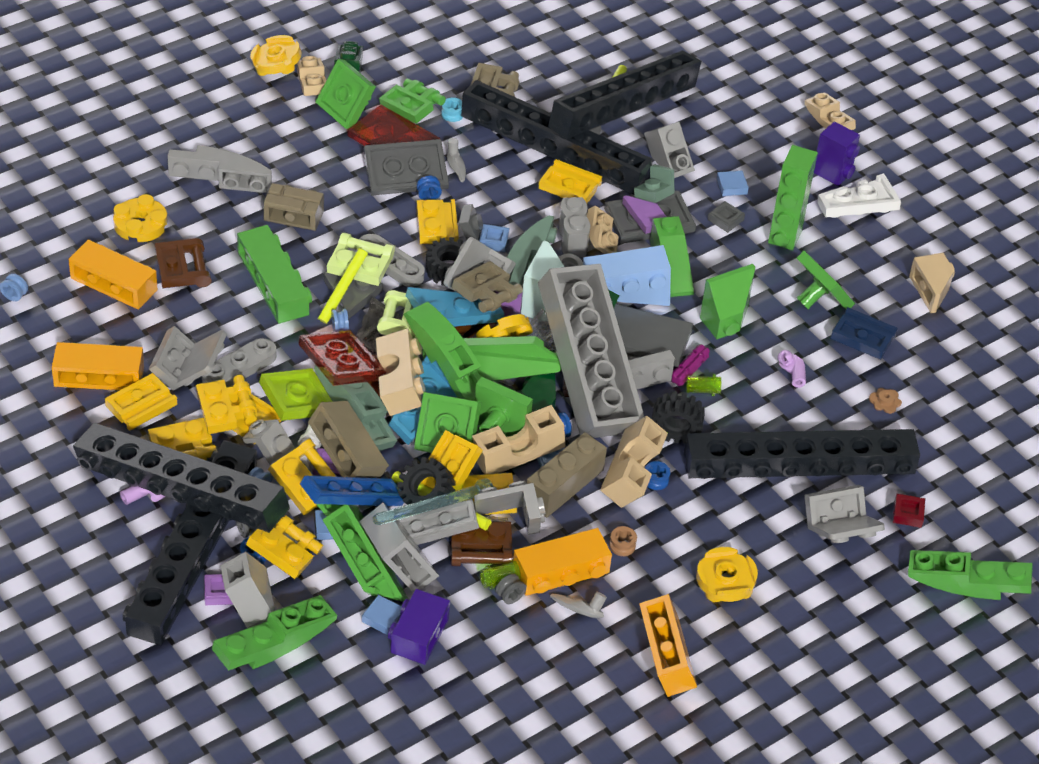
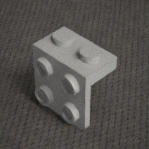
M469 237L461 245L459 255L454 264L446 271L444 285L452 289L455 278L489 261L508 274H511L516 263L475 238Z
M173 326L167 330L149 370L172 391L183 385L188 386L195 379L201 376L206 377L214 370L216 366L214 362L225 346L223 342L227 334L220 330L194 344L177 327Z
M671 350L643 357L627 354L636 389L671 381L675 359Z
M525 481L511 483L509 488L497 490L496 487H489L480 490L479 494L474 496L475 510L481 515L522 507L528 535L540 533L541 523L545 522L544 515L546 513L543 498H537L534 483L526 484Z
M861 485L805 494L808 529L818 533L820 537L830 539L833 543L847 542L849 537L857 535L861 538L874 537L876 532L885 530L883 522L866 515L864 487Z

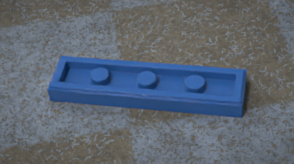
M304 476L300 482V485L314 504L379 506L382 503L386 506H402L404 504L403 499L398 493L401 490L392 479Z

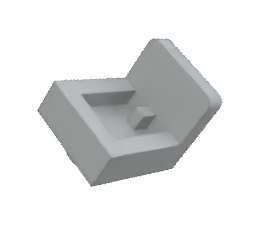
M258 420L250 425V431L242 438L245 444L256 443L269 465L290 453L294 448L293 443L278 420Z

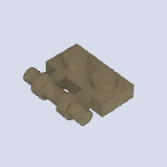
M478 63L471 84L478 80L515 97L514 91L518 89L520 81L519 74L515 71L510 72V75L502 74L503 67Z
M491 261L455 278L452 284V289L470 302H474L477 299L482 300L478 307L483 313L499 309L502 303L514 301L523 292L520 284L511 285L509 283L510 274Z

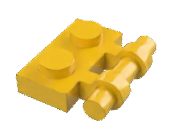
M236 375L233 378V387H226L225 380L196 385V393L208 434L237 429V420L245 419L247 424H253L257 421L255 415L257 408L255 402L250 398L251 389L243 375ZM239 400V405L232 406L231 401Z
M204 417L148 429L150 442L206 461L207 458H211L213 451L217 450L216 446L212 445V436L208 434Z
M286 515L281 518L270 533L257 529L249 537L246 545L296 579L314 557V555L306 550L309 549L318 555L324 545L315 539L316 536L310 531L304 532L294 525V520ZM285 534H288L290 537L298 541V543L296 544L294 541L285 536Z

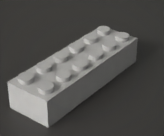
M601 264L551 268L540 279L538 285L579 434L582 435L585 432L593 438L623 434L627 427L644 418V413Z

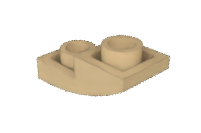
M315 56L303 57L296 64L304 96L319 95L327 81L322 60Z
M818 93L814 97L805 100V106L825 129L834 121L850 130L856 129V120L841 112L840 102L828 94Z
M597 206L589 208L587 218L590 222L589 238L591 243L604 254L616 253L619 236L612 232L613 217Z

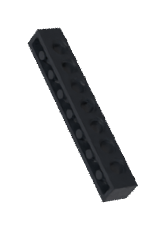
M682 50L556 99L553 102L548 128L555 131L560 137L569 139L692 89L696 86L702 61Z
M475 80L463 92L461 113L463 118L551 158L602 176V181L635 195V187L650 179V166H652L653 159L590 130L569 139L562 138L555 131L548 128L551 113L478 80Z
M93 423L73 445L77 461L85 470L104 474L108 478L124 481L133 487L138 486L156 495H163L179 503L192 505L204 512L209 511L227 520L246 524L252 529H260L270 533L290 509L283 486L97 423Z
M914 429L687 433L684 455L688 479L915 474L920 451Z
M224 440L219 450L213 451L210 462L248 475L252 469L257 467V450ZM186 504L183 514H178L175 519L174 530L171 535H167L164 538L158 558H153L147 578L145 581L141 580L138 584L133 603H128L125 607L123 621L126 623V633L128 636L160 646L163 644L229 520L209 511L204 512L197 507Z

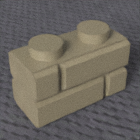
M272 183L269 193L264 200V221L316 231L319 220H321L324 212V193L315 190H305L289 185Z

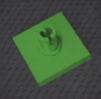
M338 59L315 102L345 129L353 130L365 106L369 104L368 101L371 100V95L376 86L347 61Z
M805 251L797 257V260L811 274L814 280L807 289L796 297L808 310L825 293H829L845 309L847 307L852 308L855 305L842 287Z
M481 377L476 383L475 401L482 402L478 421L480 426L479 433L496 426L501 428L506 437L520 432L525 426V415L532 412L533 399L484 377Z
M424 392L414 449L432 453L445 430L473 443L472 436L477 433L482 402Z

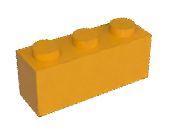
M87 240L69 258L71 279L139 310L158 290L156 270L91 240Z
M57 342L52 363L54 387L121 390L142 379L144 371L143 347Z
M594 528L514 550L512 570L520 578V581L527 586L525 596L535 593L540 594L564 585L570 586L579 581L599 578L610 572L612 553L599 529Z
M669 594L639 603L657 675L667 697L697 688L679 617Z

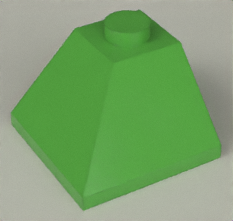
M754 264L706 279L700 319L716 340L725 336H731L740 331L749 306L756 268Z

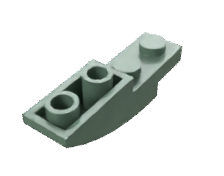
M548 215L535 223L513 245L507 256L508 259L516 263L509 278L511 285L518 283L523 288L524 275L542 242L547 241L554 244L557 234V228L553 227L554 216Z
M339 360L315 365L314 370L333 402H349L377 448L383 450L394 447L397 439L384 418L388 411L371 385L356 370Z

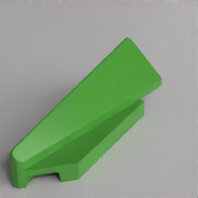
M536 336L463 338L481 365L477 369L480 377L496 381L561 371L558 354L545 348L544 341ZM423 350V361H424V359H425V357H426L427 355H426L425 351Z
M316 504L327 516L323 519V522L363 591L368 595H380L384 598L399 600L400 602H404L406 598L408 599L394 571L381 558L361 525L360 520L364 517L358 506Z

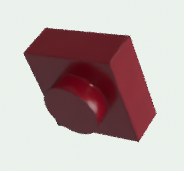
M896 494L893 523L922 528L926 498Z

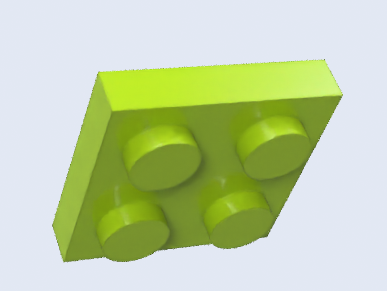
M313 368L261 374L259 384L281 421L310 418L321 402H333Z

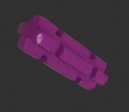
M702 344L697 345L692 350L693 352L679 364V367L674 369L671 382L677 386H682L688 380L687 378H690L702 365L701 363H704L709 358L710 350L708 347H704Z

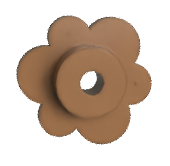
M879 388L877 392L871 393L869 396V401L874 404L876 410H883L889 414L894 413L896 408L902 404V401L898 399L899 394L895 390Z

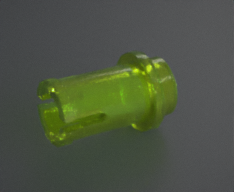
M713 374L712 377L687 375L686 391L687 393H711L712 396L721 394V377H716V374Z
M516 561L492 568L489 565L485 566L484 570H480V579L483 587H489L491 590L495 589L496 585L510 574H516L520 578L519 566Z

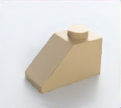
M944 253L914 258L909 277L930 313H936L949 291L955 270L953 264L948 261Z

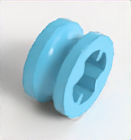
M447 98L442 105L441 116L443 119L449 122H457L463 118L461 117L462 100Z

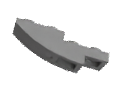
M197 145L196 152L170 149L168 153L169 176L219 181V188L269 193L272 184V170L243 155Z

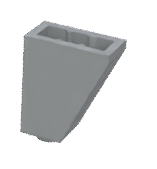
M384 503L360 520L361 525L381 558L413 593L415 589L422 590L439 577L402 523Z

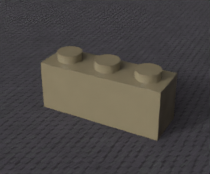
M335 401L321 402L308 423L342 477L381 478L389 465L349 402Z
M585 432L527 479V484L534 483L537 498H543L546 513L544 517L546 518L604 471L607 447Z

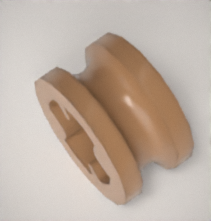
M625 526L615 528L610 536V550L618 556L633 554L637 542L636 532Z

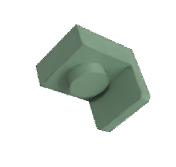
M656 164L650 166V179L634 188L635 198L657 203L674 194V170Z

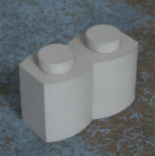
M582 197L563 198L559 220L563 254H573L578 257H586L588 252L590 222L587 218V203Z

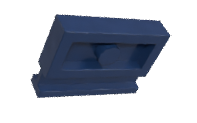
M847 307L845 314L842 315L832 330L830 339L881 360L892 339L895 338L898 328Z

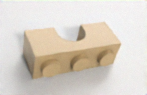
M408 328L376 338L377 358L386 375L379 377L380 398L389 415L392 416L421 407L422 394L426 391L424 382L420 377V374L424 373V369L418 356L422 354L418 338L413 339Z
M552 405L525 415V426L513 436L506 437L499 426L473 435V444L483 450L476 461L484 474H499L564 448V423Z
M648 416L627 427L624 430L600 491L621 508L642 497L652 476L644 467L653 457L660 454L668 433Z

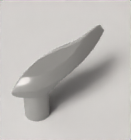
M450 138L448 140L447 160L450 167L457 173L459 180L464 182L466 168L458 151V139Z
M600 592L595 593L590 604L582 599H573L559 594L550 595L554 601L569 610L592 618L604 617L601 608L607 597Z

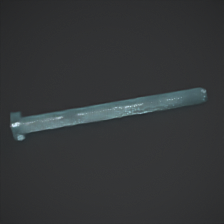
M487 478L480 479L472 487L376 513L373 516V522L376 525H382L470 500L479 494L480 490L493 487V484Z

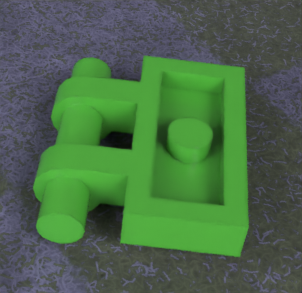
M406 79L403 87L396 84L382 95L379 100L382 107L417 124L434 110L433 104L442 106L446 98L438 90L424 87V84L418 80Z

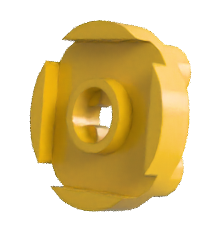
M287 35L267 38L266 44L261 47L257 44L251 51L250 57L253 66L260 76L277 73L289 74L295 70L294 65L298 63L302 54L299 43L297 41L294 42L293 38Z
M143 194L138 198L115 205L113 216L114 229L123 239L129 240V236L137 238V242H148L160 237L164 233V227L168 222L167 211L161 203L154 201L151 195Z
M517 314L497 320L499 325L492 329L489 324L477 332L476 338L521 337L531 334L533 330L529 318H525L523 314Z
M718 547L705 553V557L698 563L696 579L699 587L706 593L707 599L712 602H734L751 597L758 576L757 566L753 559L748 555L745 558L737 554L738 550L731 547ZM722 571H727L729 575L734 576L724 577L722 576Z

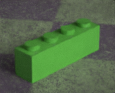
M795 145L791 146L782 166L768 243L794 250L803 228L818 152Z
M268 225L237 233L238 254L278 324L308 316L309 303H312L311 292L308 287L303 286L299 271L293 269L288 252H283L278 235L273 234Z

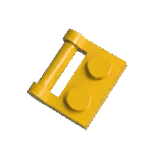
M310 438L271 464L268 468V471L279 485L284 487L286 494L303 515H306L318 506L314 504L300 485L304 476H313L300 458L306 456L321 476L337 477L315 450L316 445Z

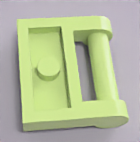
M343 232L327 264V273L343 276L356 252L350 251L348 248L355 250L361 248L367 253L381 256V258L367 255L353 280L379 286L393 259L395 246L390 244L383 246L352 238L351 234Z
M395 290L388 291L384 298L385 309L383 317L379 319L377 325L378 332L388 335L392 332L395 333L408 328L413 339L417 338L404 315L402 320L394 318L398 306L405 307L404 313L413 309V306L406 297V293Z

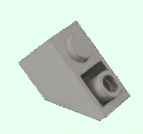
M680 122L668 124L644 133L651 157L658 165L672 168L674 170V178L695 171Z
M247 552L220 565L225 591L246 627L251 628L267 622L269 613L275 611L267 568Z

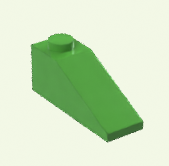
M679 216L653 218L650 244L651 247L664 245L671 267L670 297L694 295L686 238Z

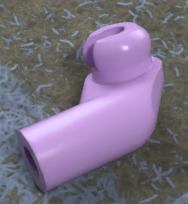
M789 350L781 351L777 359L779 365L792 375V385L798 388L805 386L806 371L804 361Z
M131 486L120 492L121 499L126 505L150 494L153 502L166 497L156 495L138 486Z

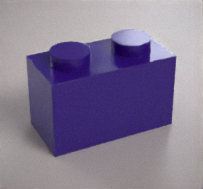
M835 121L831 123L820 134L814 174L837 186L845 179H850L856 169L854 161L860 150V146H858L860 134Z
M415 589L411 599H405L400 611L401 617L399 621H394L390 627L388 639L391 640V653L426 665L449 620L450 600Z

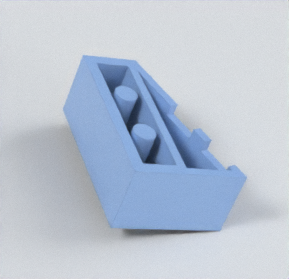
M664 245L583 257V265L601 264L608 290L620 295L617 302L670 306L671 267Z

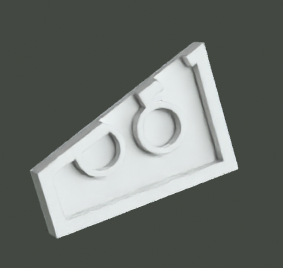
M883 173L877 175L876 180L868 182L866 179L858 181L857 186L853 188L843 186L818 194L817 203L825 217L836 218L844 215H863L874 212L886 213L900 210L901 200Z

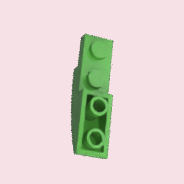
M429 302L405 312L403 315L418 338L431 364L437 361L457 398L475 401L476 383L481 378L477 369L481 365L462 336Z
M910 550L908 577L933 588L954 594L1001 600V592L1031 594L1033 564L971 560L970 552Z
M319 595L270 612L265 623L214 640L212 650L228 671L245 664H249L252 669H256L282 657L311 640L337 619V614L323 597Z

